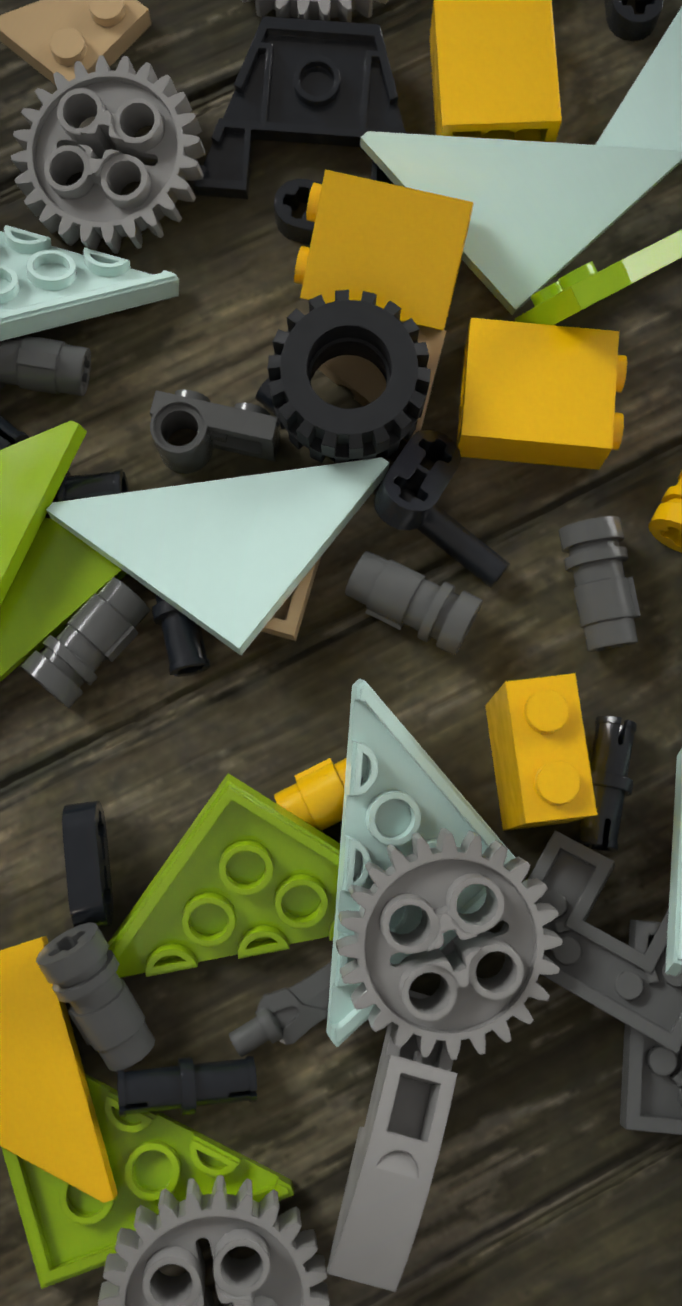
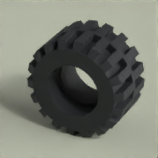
M349 290L335 291V301L325 304L322 295L316 296L308 300L309 313L304 315L296 308L287 317L288 331L285 332L278 329L273 339L274 355H269L267 370L272 404L274 405L279 425L282 430L287 429L289 441L297 449H301L303 446L307 447L310 458L321 463L325 456L335 458V464L349 462V459L365 460L376 458V455L384 452L386 457H389L398 450L399 443L403 438L408 440L416 429L418 418L422 416L431 369L427 368L429 360L426 342L418 343L420 329L412 318L404 323L400 322L401 307L390 300L384 309L376 306L377 294L363 291L361 301L349 300ZM354 355L365 358L378 367L386 380V389L375 401L366 406L353 409L339 408L325 402L315 393L311 386L313 375L321 365L332 358Z

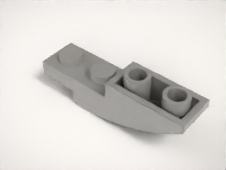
M409 990L411 997L418 999L429 997L428 995ZM392 1021L387 1026L365 1126L359 1127L326 1273L396 1292L429 1193L449 1115L457 1073L451 1072L454 1060L450 1059L443 1042L440 1040L436 1041L428 1058L421 1056L415 1034L401 1048L396 1047L391 1038Z

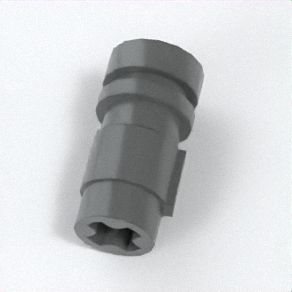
M28 335L0 341V389H3L6 384L17 385L22 389L52 394L85 395L91 370L90 348L69 345L64 341Z
M618 516L597 517L578 521L560 528L558 533L562 552L569 553V557L564 560L565 569L567 572H573L575 601L580 627L584 630L588 652L610 650L638 643L634 618L640 617V610L633 577L627 578L625 576L623 562L629 558L627 548L619 546V543L625 539L621 518Z
M365 551L359 559L345 591L346 596L366 605L367 610L365 613L399 630L405 624L419 631L417 638L427 643L433 638L437 640V648L453 656H456L462 647L483 603V599L465 590L460 595L454 593L455 586L446 581L440 586L427 580L425 575L392 559L388 561L370 551Z
M113 577L97 595L93 594L67 622L68 626L56 638L52 635L46 638L42 643L46 649L42 653L35 650L21 665V668L69 709L83 694L80 687L84 683L91 686L98 678L94 673L105 660L113 662L139 634L135 627L147 616L150 609L128 586Z
M96 923L81 924L65 931L48 943L38 954L36 962L47 981L53 984V991L59 1001L69 1002L71 1005L68 1014L88 1046L91 1045L94 1050L99 1052L109 1070H124L142 1060L151 1051L155 1044V1038L145 1023V1016L128 986L116 973L119 962L113 952L108 950L109 945Z

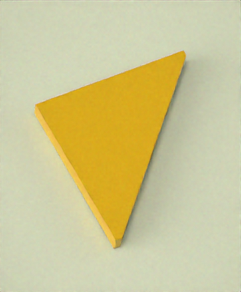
M44 936L0 950V1146L103 1203L114 1200L118 1191L66 1003L59 1001L53 991V984L47 981L36 962L40 951L49 943L48 938Z

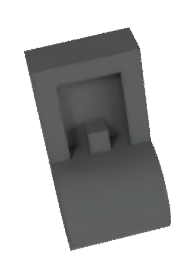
M180 389L176 390L175 394L156 390L150 410V431L160 457L169 469L182 474L194 473L202 469L209 462L214 448L275 462L281 440L278 417L271 416L266 409L251 403H237L234 407L212 403L205 395L192 390ZM192 429L197 432L195 439L187 445L174 446L168 443L170 436L177 430Z

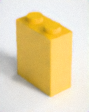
M433 0L429 38L436 135L556 142L562 116L552 0Z
M325 169L323 183L314 182L308 198L306 220L315 222L310 247H300L295 265L294 283L302 284L300 298L310 300L322 295L325 304L335 301V291L349 290V300L361 301L363 291L377 294L376 306L384 309L389 300L401 307L400 321L405 322L412 318L417 325L444 331L472 216L473 202Z
M471 318L464 345L456 441L461 457L599 470L611 450L619 449L623 436L624 415L623 413L615 412L616 392H622L627 374V356L618 355L619 331Z
M576 674L505 681L485 705L503 831L564 824L597 815Z

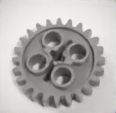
M104 55L98 57L95 72L88 73L84 65L80 61H76L74 68L75 79L68 81L63 75L55 72L53 77L58 90L51 94L37 88L35 93L42 103L40 110L22 109L21 113L31 125V129L17 130L13 133L14 138L24 149V151L11 155L12 162L22 173L14 179L15 183L27 196L24 202L36 217L40 216L39 221L51 234L58 231V234L68 245L72 246L81 238V242L86 248L96 251L101 239L104 238L105 243L113 254H117L121 247L122 237L128 236L137 249L142 248L141 231L149 228L157 237H163V229L159 220L167 216L174 221L180 222L182 217L175 206L176 201L179 199L186 202H194L196 199L186 180H200L204 176L199 163L194 160L206 155L200 137L197 136L202 132L195 113H190L192 108L185 93H177L169 75L158 79L150 63L146 62L136 73L128 56H123L116 71H113ZM95 117L90 125L79 128L85 119ZM153 126L146 135L134 137L140 128ZM83 172L81 178L76 183L66 185L67 180L72 175ZM140 181L139 187L133 193L120 195L122 189L127 184Z
M446 828L440 829L435 848H430L424 838L417 832L412 835L413 854L405 857L394 845L390 844L387 846L392 866L386 871L376 864L367 862L365 868L374 882L370 889L350 885L348 891L351 897L360 905L359 911L348 910L339 912L338 918L341 925L353 931L354 935L336 940V948L338 954L356 959L345 964L339 970L344 983H362L351 994V999L356 1010L374 1005L368 1020L375 1032L385 1028L393 1021L391 1038L396 1047L401 1048L415 1034L417 1047L422 1057L428 1058L436 1041L440 1040L443 1042L450 1059L454 1060L458 1057L461 1040L469 1039L476 1051L482 1055L485 1054L486 1050L485 1033L493 1030L503 1041L508 1043L511 1041L510 1030L506 1023L508 1019L514 1016L527 1024H531L534 1021L524 1005L528 997L548 1001L550 995L537 982L539 974H559L560 968L544 955V950L556 948L562 945L563 941L554 931L542 926L558 917V910L549 903H535L547 891L546 884L538 878L523 881L531 865L520 856L504 865L508 848L499 841L495 840L481 854V836L473 831H468L460 848L456 847L452 833ZM474 884L485 885L486 899L479 910L470 914L457 912V899L464 888ZM406 905H415L422 908V919L415 930L407 934H398L389 929L391 916L397 909ZM499 921L506 922V927L503 931L497 933L487 931L495 927ZM453 930L458 936L453 940L454 951L449 954H443L439 949L444 945L443 933ZM495 951L504 952V965L498 974L491 978L476 976L478 962L484 955ZM396 953L410 954L399 964L390 963L391 956ZM430 972L441 975L439 988L433 995L421 999L409 995L411 983L419 975Z
M217 1175L212 1194L202 1195L200 1187L194 1178L188 1179L186 1199L180 1202L166 1188L161 1190L158 1215L140 1205L136 1209L134 1221L136 1231L120 1228L115 1245L117 1253L107 1255L103 1278L107 1281L102 1283L98 1299V1306H214L212 1291L209 1287H205L206 1264L197 1241L199 1238H206L210 1243L213 1256L217 1296L221 1303H225V1306H329L327 1283L322 1282L327 1279L324 1255L315 1254L318 1251L314 1229L299 1232L302 1227L300 1210L294 1207L278 1216V1192L273 1189L258 1203L253 1200L252 1180L246 1179L236 1195L227 1194L223 1175ZM238 1246H247L256 1251L253 1256L246 1259H236L227 1254L229 1250ZM167 1264H176L184 1267L187 1272L179 1276H168L160 1272L158 1268Z

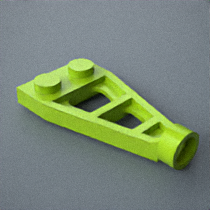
M682 229L597 272L593 261L559 278L557 282L531 295L530 298L534 308L515 318V321L555 325L682 258Z

